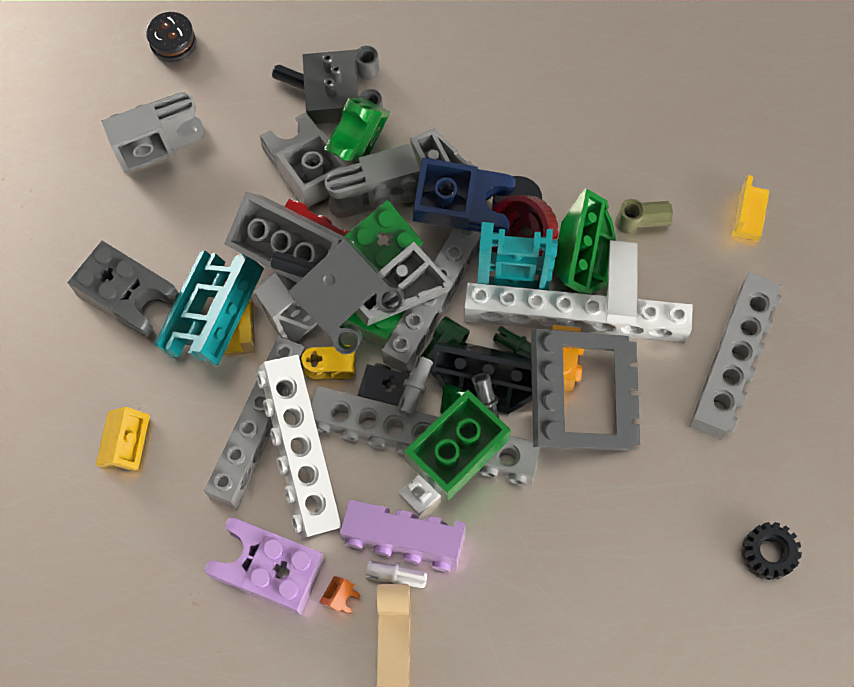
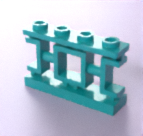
M482 222L477 284L549 291L558 240L552 239L553 229H547L545 237L541 236V232H535L534 238L505 236V229H499V233L493 232L494 223ZM492 246L498 247L497 253L491 252ZM539 250L543 251L542 257L538 256ZM490 271H494L495 276H489ZM535 275H538V280H534Z
M201 250L154 345L169 357L174 358L180 357L184 346L188 345L191 346L188 353L197 360H205L210 365L218 366L264 270L257 261L240 253L235 255L230 267H225L226 262L216 253L210 255L207 251ZM208 297L214 298L207 315H201Z

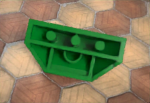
M587 188L581 192L561 222L553 271L564 285L581 294L590 295L608 285L610 240L616 241V235L612 219L607 210L609 208L607 200Z

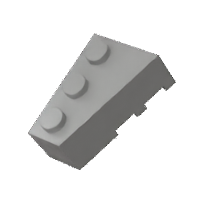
M435 128L410 138L420 170L422 158L474 166L470 161L467 162L459 155L457 149ZM442 193L443 196L449 195L448 193Z

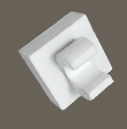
M419 474L399 492V496L419 516L440 497V494Z

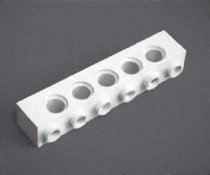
M294 355L265 361L258 367L259 371L256 373L257 382L260 389L264 388L266 399L263 401L266 416L271 417L273 428L270 430L271 439L274 446L278 445L280 457H278L277 462L279 471L282 475L285 474L288 485L285 486V496L289 504L292 503L295 515L292 516L294 531L300 534V538L341 528L299 356ZM278 383L284 384L288 388V396L284 397L278 394L276 390ZM284 412H291L295 416L296 421L294 425H288L284 421ZM292 440H297L302 444L301 454H296L291 450L290 444ZM300 468L308 471L310 476L308 483H303L299 480L298 470ZM307 497H312L316 501L317 508L314 513L309 512L305 507Z

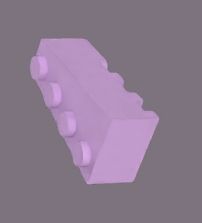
M349 500L340 531L341 539L346 541V546L355 549H362L363 546L374 548V553L386 557H391L392 553L403 556L402 560L412 564H420V561L431 563L433 569L443 572L457 569L465 537L466 523L455 521L453 527L448 526L439 517L429 516V518H425L423 521L418 520L419 517L409 511L397 510L394 515L389 514L390 509L387 507Z

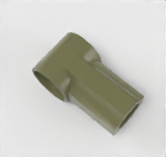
M636 199L625 200L616 216V226L621 231L627 233L634 232L640 227L670 226L673 214L672 205L669 201L641 203ZM626 214H631L634 218H630Z

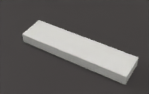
M610 240L607 322L636 324L638 243Z

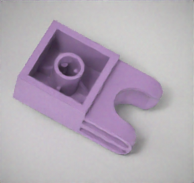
M228 518L225 528L231 536L243 542V552L239 559L232 563H220L214 560L208 562L204 572L217 581L301 615L325 561L323 554L239 519ZM286 567L290 572L287 577L283 575L282 579H279V570Z

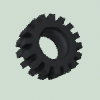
M766 522L761 526L755 527L747 535V538L743 540L742 545L744 548L741 550V554L746 557L743 562L745 565L749 564L751 566L749 571L752 574L757 572V577L761 579L764 577H768V580L780 579L798 566L800 563L798 559L802 556V552H798V549L801 548V543L795 542L794 539L797 535L795 533L790 534L788 532L789 527L785 525L781 528L780 523L774 522L770 525V522ZM772 540L779 544L782 549V557L778 562H769L762 556L760 547L763 541Z

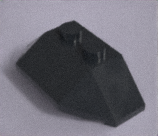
M435 343L431 360L433 365L430 368V373L437 379L442 388L444 385H454L465 392L469 390L476 397L472 378L480 373H485V375L488 373L494 395L498 397V403L496 404L498 412L510 414L532 401V359L520 354L469 343Z

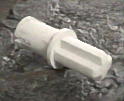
M370 560L366 570L367 580L390 584H409V586L424 588L427 582L426 572L402 568L400 563L392 565Z

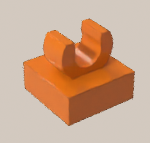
M334 576L319 603L338 612L351 613L352 609L346 606L345 601L348 596L359 599L360 594L352 590L355 584L345 578Z

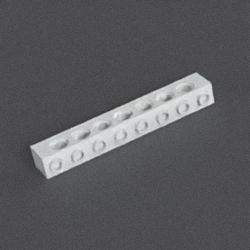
M467 283L464 321L551 330L554 324L581 328V332L625 335L630 338L685 343L692 331L693 304L637 299L636 324L633 325L606 321L607 296Z

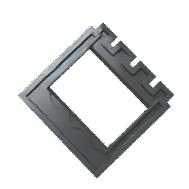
M548 329L532 330L533 447L628 451L633 450V445H640V424H632V420L639 419V396L631 395V391H638V368L630 367V363H637V342H630L629 336ZM563 347L614 351L617 434L565 432Z

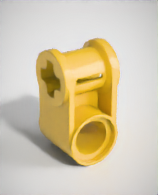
M334 346L311 347L302 354L301 361L304 374L311 380H346L356 377L355 351L351 354H341ZM313 361H318L316 367H312Z

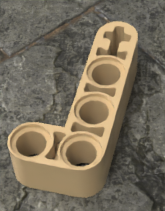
M378 584L377 687H409L410 587L409 584Z

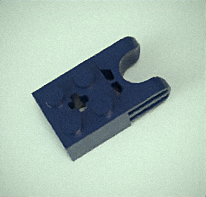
M422 158L413 210V221L480 233L482 222L494 223L493 232L499 233V229H505L506 234L509 231L508 218L504 214L492 211L487 207L485 201L492 196H508L515 189L516 180L509 174L480 170L477 166ZM442 193H448L449 195L443 196Z

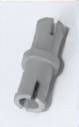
M421 356L415 357L409 378L405 379L403 383L405 389L396 408L397 412L406 416H414L419 398L426 390L425 382L433 365L431 360Z

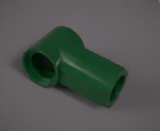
M445 316L435 329L433 339L421 357L432 360L435 343H465L470 330Z

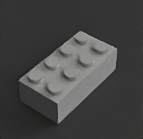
M246 192L224 244L298 283L302 277L271 267V259L275 252L278 251L318 264L346 237L265 196Z

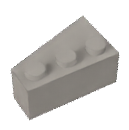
M413 242L379 271L391 285H396L403 290L405 301L400 310L393 314L382 312L377 306V294L375 293L355 314L366 326H369L448 293L453 283ZM388 291L383 295V301L387 306L394 307L398 305L399 299L397 294Z
M274 273L265 277L254 293L279 336L296 343L315 327L317 323L288 293L297 282Z

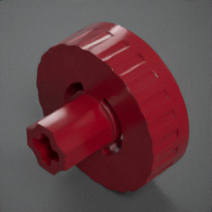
M508 196L497 202L491 209L494 212L504 214L508 218L509 231L505 236L512 237V224L514 220L521 216L514 224V237L534 238L535 232H541V236L545 237L547 229H553L552 239L558 238V222L552 208L544 200L536 196ZM492 246L491 252L497 253L498 247ZM539 250L538 256L542 257V250Z

